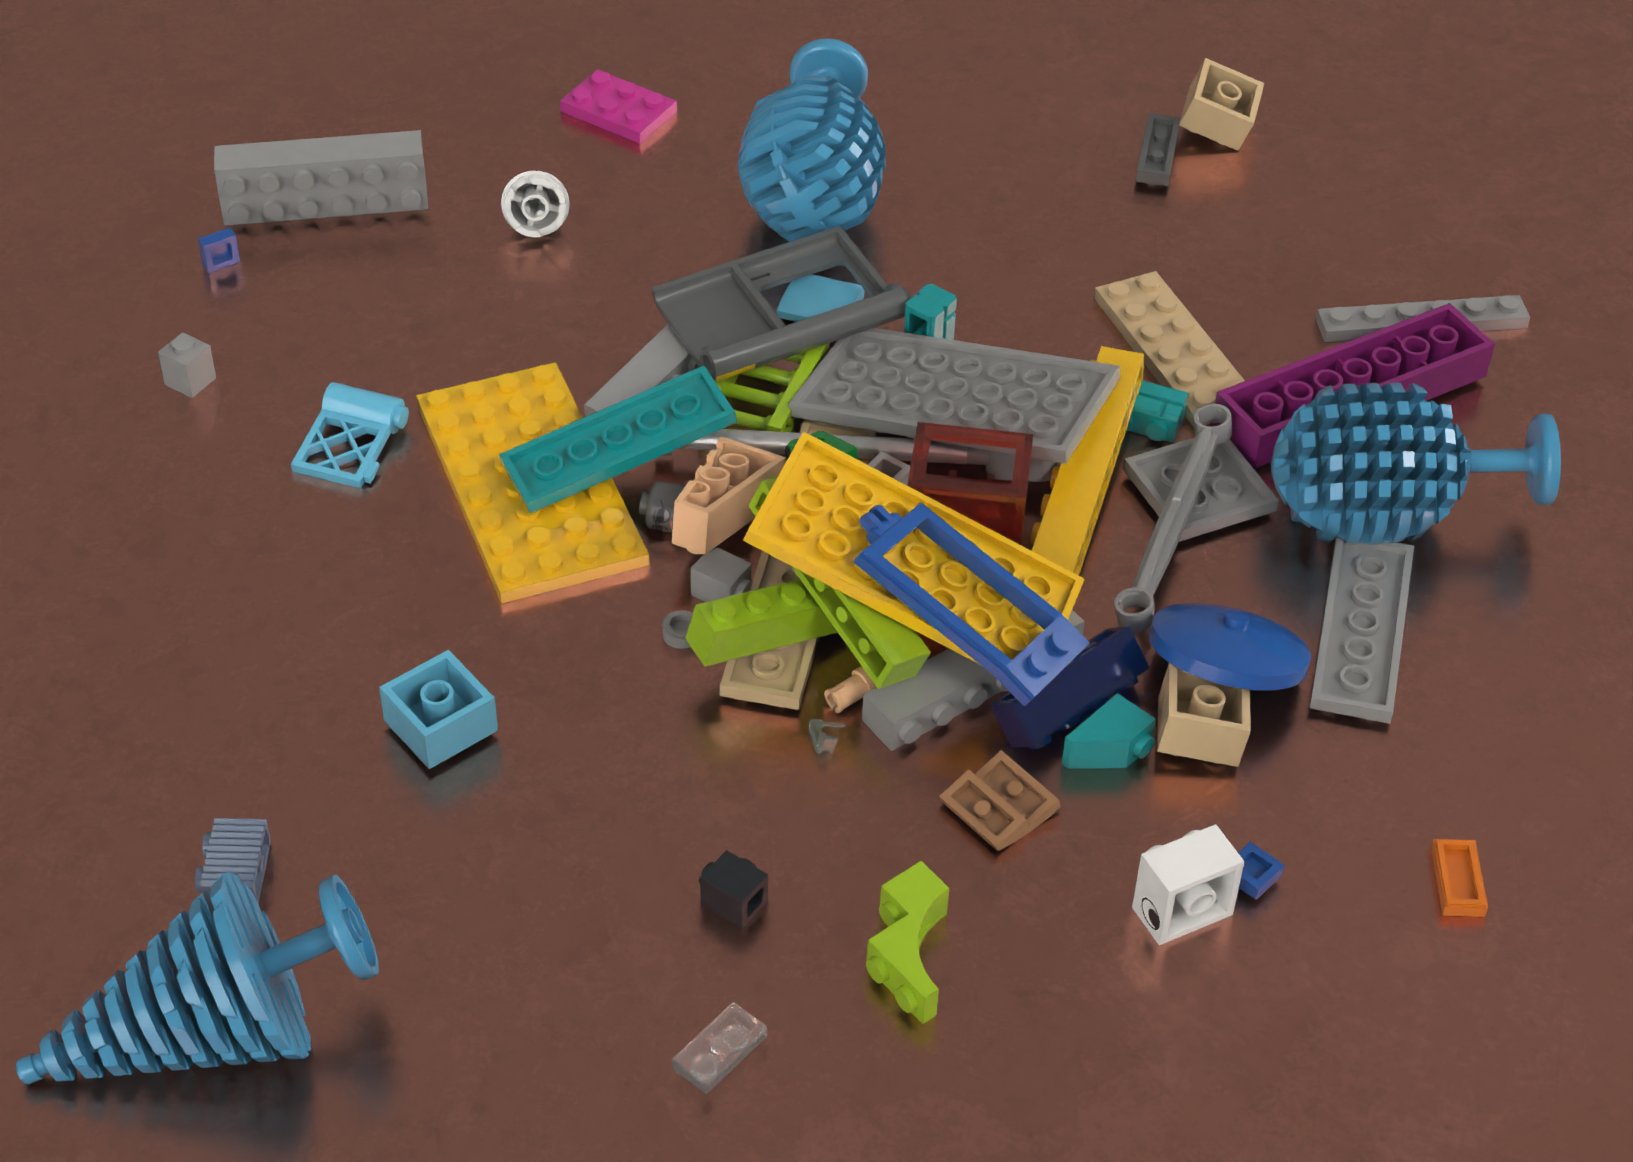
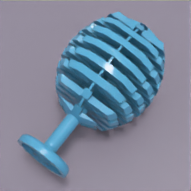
M835 39L811 41L803 45L795 53L789 70L791 85L756 102L741 138L742 145L739 150L738 171L740 184L744 190L743 193L750 206L754 207L756 214L771 229L780 233L778 235L789 242L837 226H841L845 231L863 223L868 219L876 203L875 201L881 190L879 188L883 182V172H885L886 151L882 131L874 115L868 111L870 109L860 99L865 92L868 82L866 62L862 55L851 45Z
M1378 383L1360 384V386L1342 384L1336 391H1333L1330 385L1319 390L1314 400L1305 406L1304 403L1295 411L1284 431L1282 428L1273 450L1271 474L1285 505L1288 503L1290 506L1292 521L1302 522L1308 528L1311 526L1316 528V537L1320 541L1330 544L1337 537L1345 540L1344 543L1350 544L1368 543V545H1378L1387 542L1398 543L1404 541L1405 538H1408L1409 542L1421 537L1434 523L1437 525L1450 513V509L1457 499L1458 501L1461 499L1470 473L1525 471L1528 490L1533 501L1538 505H1552L1558 494L1561 474V449L1556 421L1550 413L1535 415L1528 426L1525 448L1470 450L1464 433H1461L1457 423L1453 425L1451 422L1453 420L1451 405H1438L1432 400L1427 402L1424 398L1428 392L1424 387L1412 383L1405 391L1401 383H1387L1383 386H1379Z

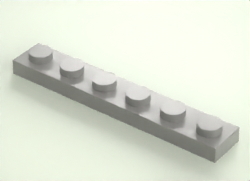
M1520 295L1323 308L1317 309L1315 320L1324 342H1336L1357 339L1448 303L1452 304L1480 331L1528 328L1531 317Z

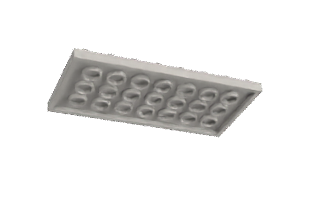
M872 328L837 340L788 406L791 409V417L807 419L809 421H820L843 427L873 430L878 433L902 435L913 439L937 441L943 444L972 447L978 450H990L1013 456H1025L1053 463H1067L1119 381L1120 366Z

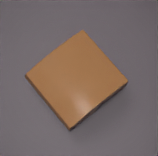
M1002 750L975 774L968 769L939 796L941 802L997 851L1024 837L1061 808L1060 801L1055 795Z

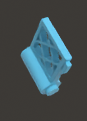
M330 383L323 396L322 409L291 463L292 472L360 489L365 482L371 484L380 467L379 462H376L390 434L397 433L400 428L403 429L408 421L409 410L408 407H405L404 400L344 384ZM327 424L341 427L343 432L326 439L322 436V432ZM365 434L376 436L373 442L358 447L354 438ZM349 441L353 450L333 457L329 448ZM323 450L328 457V460L317 464L306 462L309 456ZM356 459L361 464L356 474L341 471L339 466Z

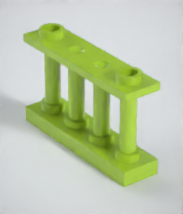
M830 343L783 359L799 363L800 365L797 370L793 369L789 372L769 366H762L741 373V375L787 386L786 391L780 392L779 395L735 384L740 374L716 382L726 398L730 397L775 409L774 414L768 415L766 418L734 410L737 423L733 425L756 431L794 432L801 418L791 417V409H789L788 404L827 355Z

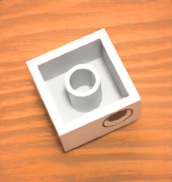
M1216 824L1202 830L1190 831L1182 838L1165 845H1155L1141 854L1132 908L1158 945L1233 915L1245 861Z

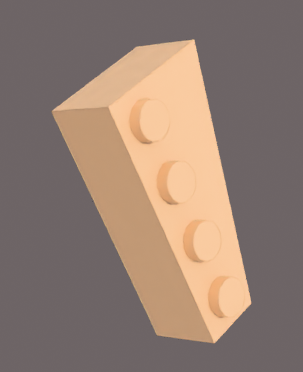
M720 437L717 441L716 450L711 449L707 455L706 464L699 466L696 470L694 481L689 480L674 502L672 544L686 548L687 551L693 554L706 555L752 521L756 516L748 505L762 480L779 476L786 463V457Z

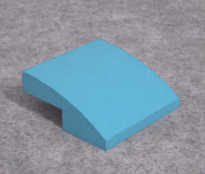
M811 274L791 281L779 303L776 314L782 319L798 322L863 300L865 290L858 284Z

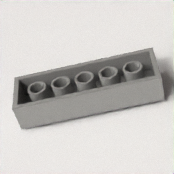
M421 130L214 146V172L224 226L429 209Z

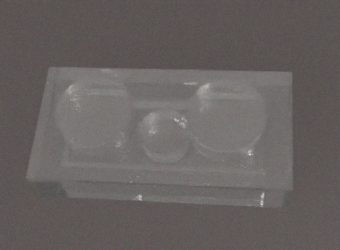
M732 1002L672 1058V1069L702 1092L708 1094L767 1037V1026L735 1002Z

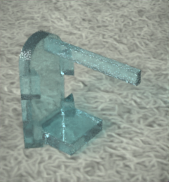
M817 719L810 720L809 733L818 755L823 753V751H833L838 742V737L827 736L825 732L822 734L821 728H824V726L845 727L844 723L822 722L821 719L819 721Z

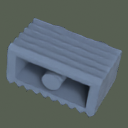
M214 818L212 831L205 832L203 837L202 851L203 857L206 859L205 865L198 866L196 869V892H211L213 882L224 872L229 871L238 875L242 884L245 882L259 904L271 844L267 819Z

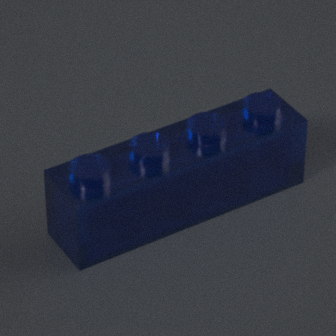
M1129 625L1105 629L1088 640L1090 644L1025 707L1011 692L990 705L1011 748L1029 747L1030 750H1036L1047 745L1052 740L1050 735L1058 729L1062 731L1075 726L1081 721L1079 715L1087 710L1099 709L1110 700L1109 695L1115 691L1120 692L1129 689L1139 682L1137 676L1150 667Z

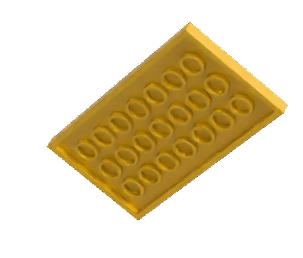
M556 362L416 395L419 412L501 604L650 565L649 553L612 478L530 513L502 465L499 454L583 418Z
M804 431L743 541L974 662L976 661L853 563L856 557L871 545L866 537L868 532L860 524V518L866 512H869L872 507L881 505L889 513L895 512L903 518L917 505L923 503L1058 610L1067 620L1085 580L1077 574ZM918 528L913 530L883 556L1011 660L1045 630Z

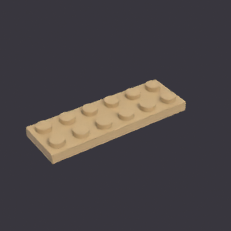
M1157 271L1095 287V301L1133 350L1144 354V364L1161 386L1189 393L1185 417L1193 427L1194 413L1198 408L1207 404H1215L1218 391L1245 381Z

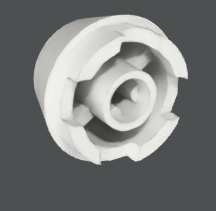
M527 171L515 176L506 185L502 193L501 208L506 221L517 232L528 237H542L556 231L564 223L569 213L570 201L566 188L556 177L542 171Z

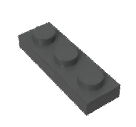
M1149 113L1137 167L1136 182H1143L1149 185H1169L1181 117Z

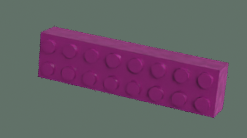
M1448 303L1220 390L1216 394L1215 404L1223 405L1230 410L1232 420L1230 440L1255 469L1272 461L1274 446L1282 428L1284 431L1288 422L1292 419L1293 413L1304 403L1306 406L1312 402L1319 390L1330 385L1333 391H1336L1342 384L1360 386V384L1378 383L1379 386H1383L1387 383H1401L1406 391L1414 383L1424 387L1428 392L1424 400H1429L1487 377L1495 343L1452 304ZM1213 422L1211 423V425L1218 426L1221 425V423Z

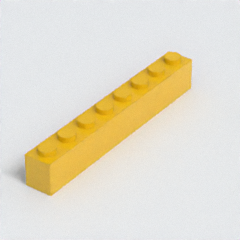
M1101 346L1097 360H1090L1119 365L1120 379L1068 462L1061 463L1060 467L1054 466L1050 480V488H1053L1051 494L1045 493L1041 504L1040 515L1043 516L1041 523L1035 522L1032 529V551L1078 576L1080 575L1133 412V406L1143 381L1144 354Z

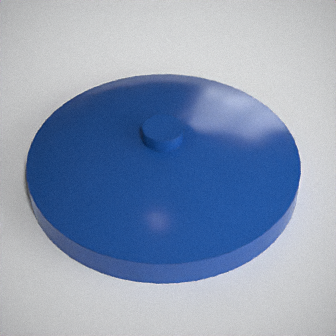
M1182 603L1165 607L1159 610L1153 617L1149 634L1151 645L1156 652L1174 666L1199 678L1235 688L1280 690L1293 687L1305 679L1311 661V653L1308 646L1289 629L1260 615L1223 605Z

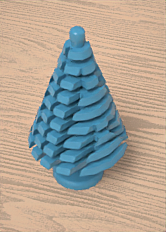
M224 872L213 882L211 892L205 891L192 902L189 911L186 912L184 910L169 923L168 932L166 930L159 932L147 943L149 948L146 951L140 950L125 964L126 972L117 970L107 979L103 985L106 995L101 990L97 991L96 989L85 999L82 1006L84 1016L78 1010L70 1012L63 1019L62 1035L56 1030H50L40 1040L39 1053H31L16 1062V1072L19 1079L27 1085L43 1079L46 1074H50L56 1081L74 1080L76 1068L86 1079L103 1077L105 1068L114 1076L132 1075L135 1067L143 1073L161 1072L164 1066L171 1070L190 1069L194 1063L201 1068L218 1067L223 1061L230 1065L248 1064L252 1060L251 1057L258 1062L277 1061L280 1058L279 1052L281 1056L287 1059L306 1058L309 1056L308 1051L311 1050V1036L303 1019V1016L306 1015L292 968L337 948L345 964L359 979L367 980L379 973V961L372 937L350 890L336 874L321 881L318 894L326 923L280 943L265 911L261 912L255 895L245 882L242 884L239 876L233 872Z

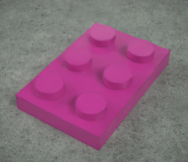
M597 69L560 100V110L563 113L641 144L677 112V101Z

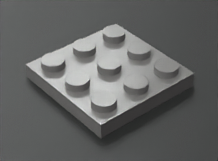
M1196 437L1128 457L1124 460L1123 470L1158 516L1161 514L1179 470ZM1230 439L1215 446L1204 481L1179 542L1277 511L1278 498Z

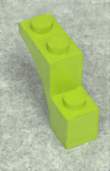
M920 861L881 885L879 913L888 927L868 939L866 968L874 981L879 984L883 983L894 994L898 1005L905 1012H911L924 1024L937 1015L939 989L924 969L919 955V948L929 930L947 915L949 887Z

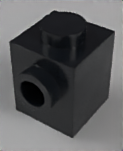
M727 850L715 863H708L700 874L701 905L741 929L768 902V874L758 869L750 860L739 858Z

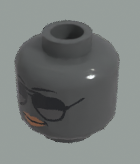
M657 481L652 486L650 492L643 491L639 514L646 515L645 521L649 529L672 534L674 502L684 489V485Z

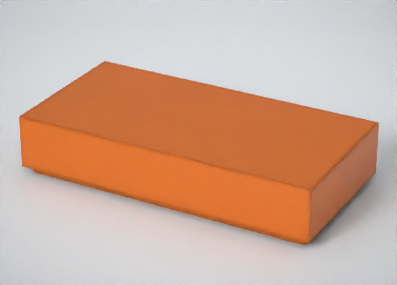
M1433 839L1431 854L1442 916L1485 917L1488 904L1476 840Z

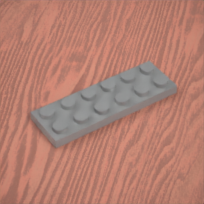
M1336 537L1309 708L1390 724L1394 710L1414 545L1397 542H1387L1378 545H1368V543L1350 544L1344 543L1345 540Z

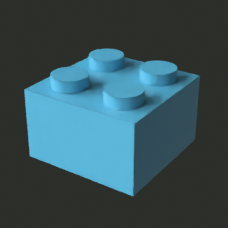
M449 650L379 687L384 721L428 769L498 731L495 697Z

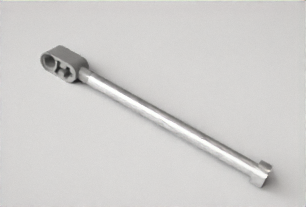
M721 429L678 449L716 450L718 439L724 437L774 454H785L787 444L793 439H799L802 433ZM833 435L854 445L857 448V455L860 459H874L882 451L900 461L985 465L987 475L998 480L1046 482L1051 480L1053 468L1057 466V462L1053 463L1025 456H1013L990 450H978L954 444H943L942 442L925 439ZM673 451L666 453L663 456H672Z

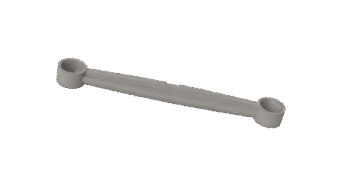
M1207 404L1198 408L1194 413L1196 438L1179 470L1158 518L1132 588L1121 591L1114 600L1116 622L1125 631L1142 632L1152 625L1153 617L1155 616L1153 595L1188 521L1204 481L1215 446L1226 442L1232 435L1231 412L1223 405ZM1213 422L1221 423V425L1213 427L1205 426V424ZM1135 606L1146 608L1139 613H1127L1124 611Z

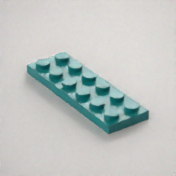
M703 365L503 452L499 456L504 469L528 511L533 513L737 423L734 409Z

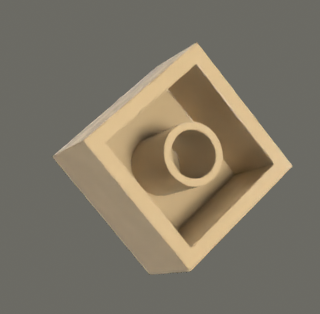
M1205 58L1189 87L1179 126L1238 151L1254 125L1264 83Z
M1169 662L1158 696L1157 752L1238 767L1251 732L1250 690L1221 685L1199 678Z

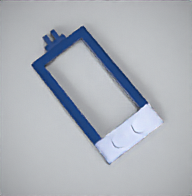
M923 503L917 505L903 518L895 512L889 513L881 505H875L869 512L861 516L860 524L868 532L866 537L871 545L863 550L853 563L993 674L1024 707L1090 644L1058 610ZM918 528L1045 630L1011 660L883 556L913 530Z

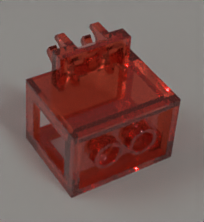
M918 422L907 486L1021 545L1034 434ZM931 440L1016 449L1012 483L994 481V474H987L986 480L957 477V470H950L948 476L926 474Z

